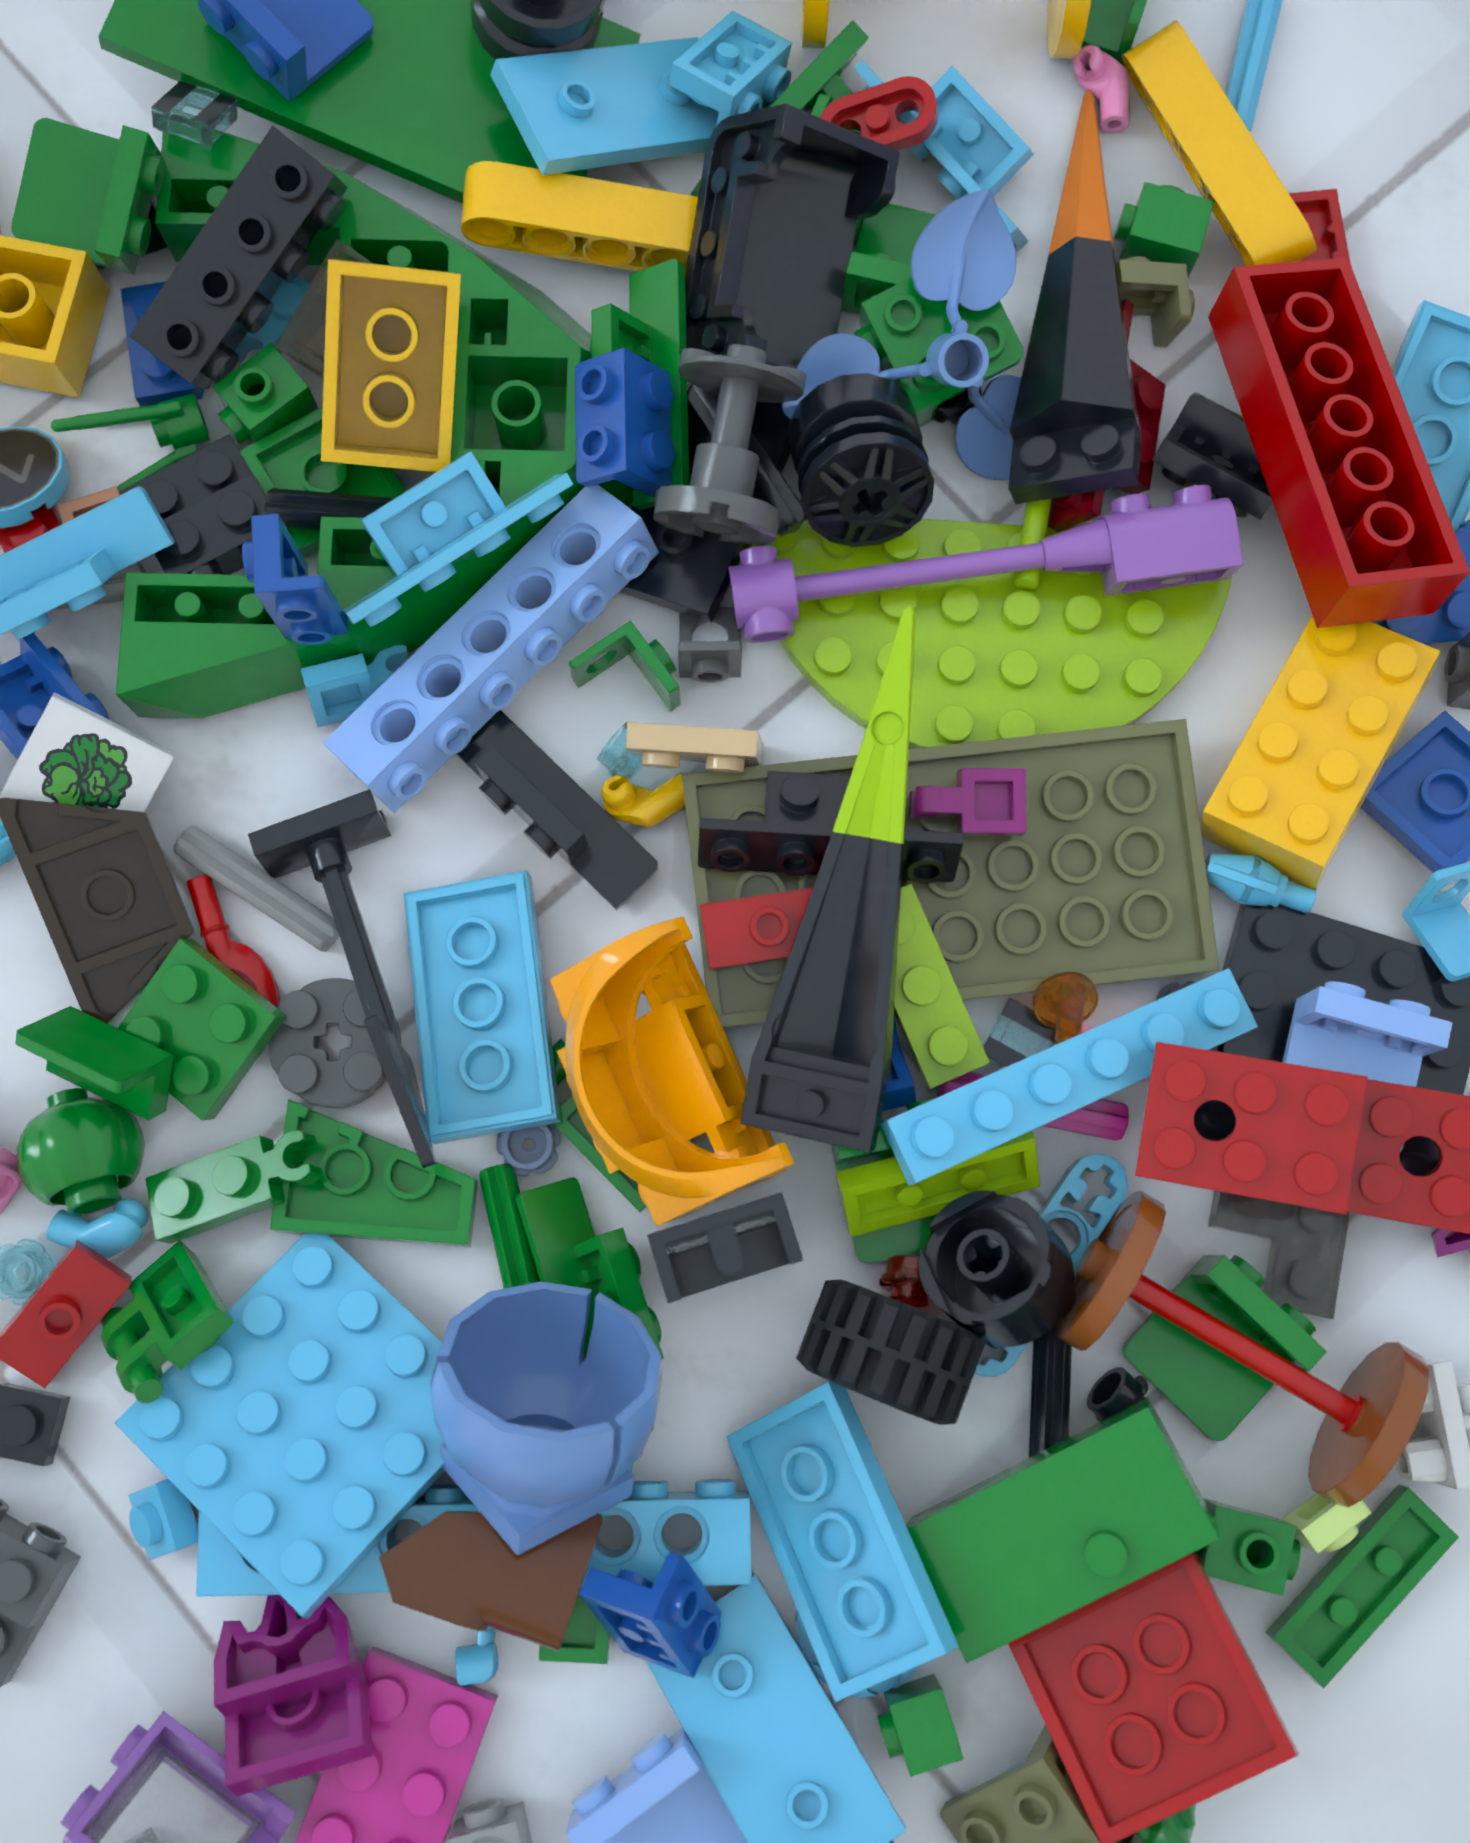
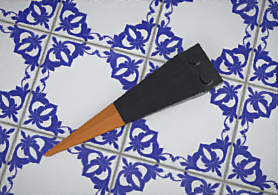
M1089 89L1083 95L1009 431L1013 439L1008 489L1015 504L1139 484L1142 434L1117 277L1097 109L1093 93Z

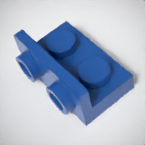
M673 1552L668 1553L654 1584L642 1575L630 1570L621 1569L618 1575L614 1576L591 1568L578 1593L624 1653L688 1677L694 1678L702 1658L709 1656L717 1644L721 1628V1611L686 1558Z

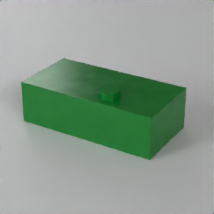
M1149 1398L911 1517L906 1524L966 1663L1220 1540L1217 1523Z

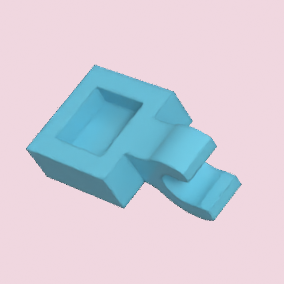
M396 645L380 651L374 661L367 666L362 653L301 668L317 728L345 721L409 659L406 645Z

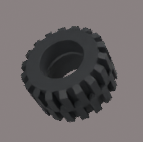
M837 1279L825 1280L796 1359L807 1371L921 1419L939 1425L957 1423L985 1344L975 1333L867 1288Z

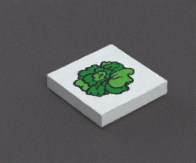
M54 692L0 792V799L15 798L145 812L174 758V752Z

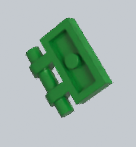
M180 1240L131 1282L129 1289L134 1299L124 1308H111L101 1320L103 1326L101 1341L108 1355L118 1360L116 1374L123 1388L133 1393L141 1403L153 1402L162 1394L163 1385L160 1379L163 1374L162 1365L169 1360L179 1370H182L200 1353L210 1349L218 1341L221 1334L235 1323L198 1257Z

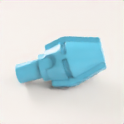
M1209 853L1205 859L1208 882L1236 903L1256 906L1271 905L1273 907H1277L1280 904L1308 914L1314 905L1317 895L1316 890L1288 881V876L1280 874L1279 870L1259 856Z

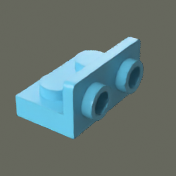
M732 10L672 63L668 85L690 96L696 103L719 112L717 126L721 120L729 116L766 108L771 103L773 104L788 88L791 71L787 69V63L792 42Z

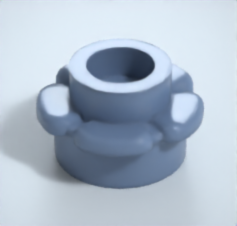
M554 1124L499 1133L497 1137V1151L500 1155L504 1156V1164H510L513 1167L515 1175L526 1177L530 1175V1172L543 1174L550 1170L558 1159L556 1147L561 1143L560 1133ZM526 1139H533L535 1141V1148L533 1150L526 1151L523 1148V1143Z

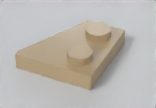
M627 722L626 749L633 755L642 756V766L678 769L680 768V760L706 763L705 770L744 773V767L762 765L764 744L757 730Z

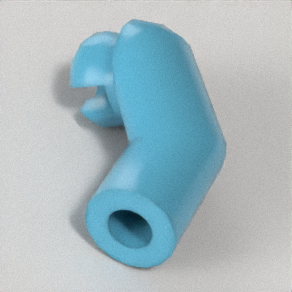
M133 1199L118 1201L114 1206L113 1212H108L94 1221L79 1215H70L66 1210L61 1209L51 1220L46 1237L48 1240L67 1248H71L78 1239L104 1258H110L139 1241L143 1235L142 1228L148 1222L149 1215L144 1205Z

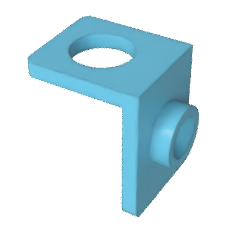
M1470 862L1434 872L1402 913V917L1439 970L1451 982L1470 977V915L1461 904L1462 900L1470 892ZM1459 880L1450 889L1436 895V893L1439 892L1446 885Z

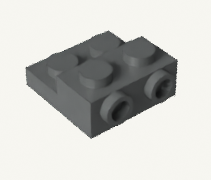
M0 1499V1687L9 1683L81 1559V1556L64 1547L67 1539L60 1532L35 1522L27 1526L6 1514L9 1510V1505L2 1499Z

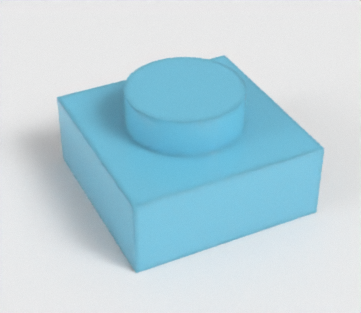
M169 1479L128 1495L132 1506L129 1515L131 1531L137 1543L145 1548L148 1560L178 1551L198 1542V1526L190 1501Z

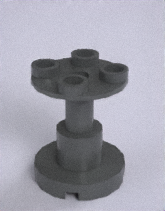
M734 344L728 346L727 356L715 355L711 352L695 348L683 349L678 365V372L681 378L696 387L719 394L711 442L702 443L696 447L690 486H661L656 490L653 519L668 528L702 538L704 537V531L720 534L719 541L758 545L775 542L782 514L778 508L771 504L753 498L760 458L754 452L749 451L748 448L756 403H783L798 400L804 395L806 373L791 367L765 364L766 352L748 345Z

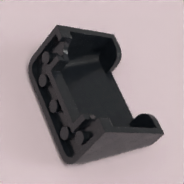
M789 104L737 114L721 120L714 128L705 152L685 274L686 348L701 349L715 355L727 356L728 346L734 344L748 345L766 352L765 364L796 369L801 358L812 345L826 336L837 334L846 272L852 252L857 220L877 215L891 201L896 187L895 178L900 152Z

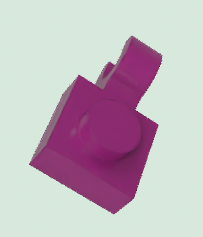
M961 768L956 772V787L917 786L915 791L909 792L910 818L957 817V833H963V836H1022L1026 834V769Z

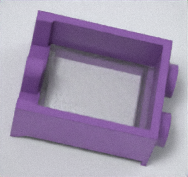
M163 1711L149 1730L138 1724L122 1742L110 1761L118 1769L103 1788L99 1791L90 1784L73 1803L61 1821V1825L68 1829L62 1843H278L297 1812L266 1788L236 1797L225 1786V1757Z

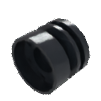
M869 373L836 377L818 385L799 402L789 422V445L794 469L798 474V489L801 494L803 512L812 529L830 542L850 547L882 544L902 536L921 521L932 503L934 477L929 465L927 452L922 443L923 437L916 411L908 393L891 379Z

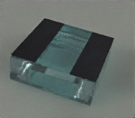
M179 81L151 106L154 128L206 146L213 144L238 119L236 98L183 81Z
M1009 998L1005 1002L982 1046L989 1062L1003 1069L1059 1044L1067 1028L1020 1002Z

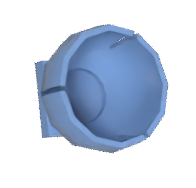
M536 1282L487 1292L450 1319L437 1355L430 1382V1393L435 1424L444 1442L441 1444L440 1454L445 1462L443 1468L517 1556L631 1497L635 1476L628 1468L642 1456L655 1423L662 1382L661 1354L641 1319L600 1292L595 1298L594 1323L587 1354L584 1358L583 1350L590 1316L592 1289Z

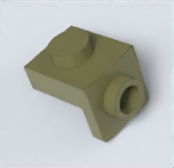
M1142 256L1130 257L1124 260L1119 259L1116 263L1121 301L1128 299L1134 304L1133 314L1151 315L1154 345L1167 347L1191 322L1194 313L1195 298L1193 291L1189 289L1186 264L1151 262L1150 259Z

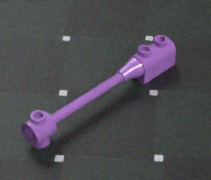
M1196 485L1177 490L1172 494L1174 505L1150 508L1149 496L1147 494H1131L1111 501V514L1101 515L1099 520L1041 539L1040 543L794 577L791 558L778 560L776 547H751L739 553L741 565L729 566L737 629H744L746 642L763 643L777 641L795 634L793 622L799 621L798 602L1039 568H1043L1044 571L1102 572L1105 597L1228 580L1244 565L1236 513L1229 498L1212 499L1211 487L1209 485Z

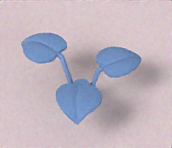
M979 190L948 204L930 220L914 246L911 258V276L915 290L921 297L927 300H947L946 314L952 326L951 333L942 334L931 343L927 351L926 362L879 372L880 360L878 353L867 340L850 333H837L826 336L807 350L796 368L806 373L807 378L802 397L796 401L781 403L783 413L790 420L799 402L815 387L841 375L869 373L891 379L892 381L931 375L940 384L960 388L967 387L968 399L974 405L960 415L955 426V446L960 460L969 470L979 476L994 480H1009L1013 439L1009 431L1021 377L1007 374L999 375L990 381L982 396L979 394V387L983 384V376L989 365L988 350L980 338L967 333L968 324L962 320L958 311L959 305L972 311H980L992 307L1008 293L1016 274V250L1013 239L998 211L994 196L990 190Z

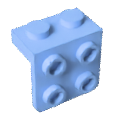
M1326 982L1324 987L1320 986L1296 999L1282 1062L1367 1076V1079L1416 1087L1422 1057L1448 1047L1453 1022L1431 1017V1008L1421 1003L1394 999L1390 1000L1389 1005L1366 999V991L1358 986L1343 982Z
M683 1727L669 1738H667L665 1733H660L646 1742L630 1758L633 1765L612 1781L607 1776H603L585 1788L572 1802L575 1808L572 1810L566 1831V1836L571 1843H747Z

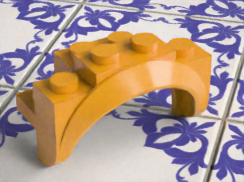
M684 917L660 922L624 936L549 980L558 999L560 1013L567 1023L565 1047L558 1050L557 1053L566 1072L567 1083L571 1089L581 1119L593 1139L595 1148L602 1156L609 1174L621 1170L638 1183L641 1200L649 1209L656 1227L693 1213L735 1192L768 1180L787 1171V1167L795 1164L786 1143L782 1142L775 1145L769 1130L740 1124L747 1080L685 944L693 936ZM642 993L646 996L652 1011L635 1020L637 1006ZM708 1137L714 1153L693 1144V1142Z

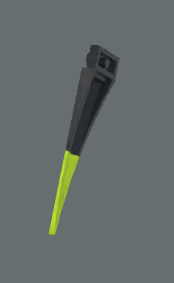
M910 605L902 611L866 731L821 867L751 1058L740 1122L743 1125L868 1153L876 1149L887 1083L890 1082L916 629V613Z

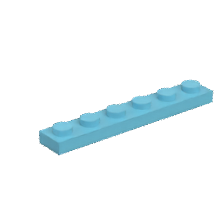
M1228 968L880 1124L906 1182L910 1186L1150 1077L1156 1042L1209 1050L1258 1026Z

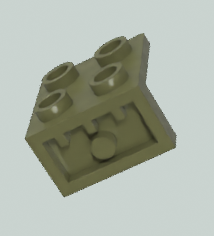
M1044 1725L1024 1763L947 1801L940 1811V1817L958 1843H1100L1046 1725ZM1134 1833L1115 1843L1142 1842L1138 1835Z

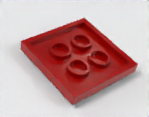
M1195 1552L1008 1643L1100 1843H1115L1300 1754Z

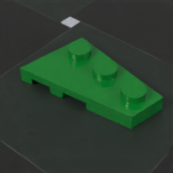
M288 1099L283 1135L291 1131H303L316 1136L317 1142L311 1147L303 1148L298 1153L296 1166L298 1168L301 1165L311 1164L322 1168L323 1176L318 1181L309 1185H299L289 1181L281 1184L285 1202L273 1206L270 1230L278 1233L329 1235L330 1237L471 1247L478 1181L475 1178L437 1162L434 1165L423 1168L416 1153L385 1142L358 1128L336 1121Z

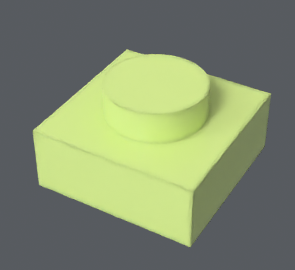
M1315 1493L1281 1520L1297 1526L1295 1539L1299 1540L1301 1546L1319 1554L1323 1550L1325 1552L1338 1550L1352 1541L1359 1532L1356 1525L1372 1513L1363 1500L1351 1507L1336 1505Z

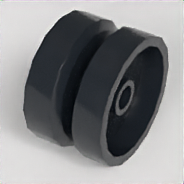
M471 0L472 26L483 48L494 59L592 49L600 31L605 0Z

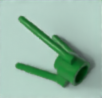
M194 392L161 401L154 405L56 419L50 424L53 431L64 432L150 420L160 447L172 445L175 451L119 484L118 489L120 491L198 451L196 444L211 440Z

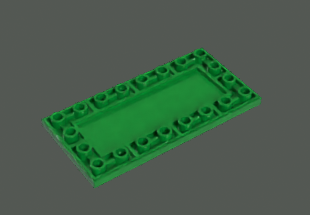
M114 0L98 35L101 49L177 82L183 81L197 86L196 90L216 98L219 94L236 98L231 105L462 204L465 172L470 165L476 162L494 161L539 169L490 76L496 59L483 48L472 26L471 0H357L373 18L372 35L291 102L268 80L261 78L250 66L246 57L224 35L219 34L209 25L198 7V0ZM602 17L600 31L593 48L638 44L641 34ZM589 169L564 172V174L586 177Z

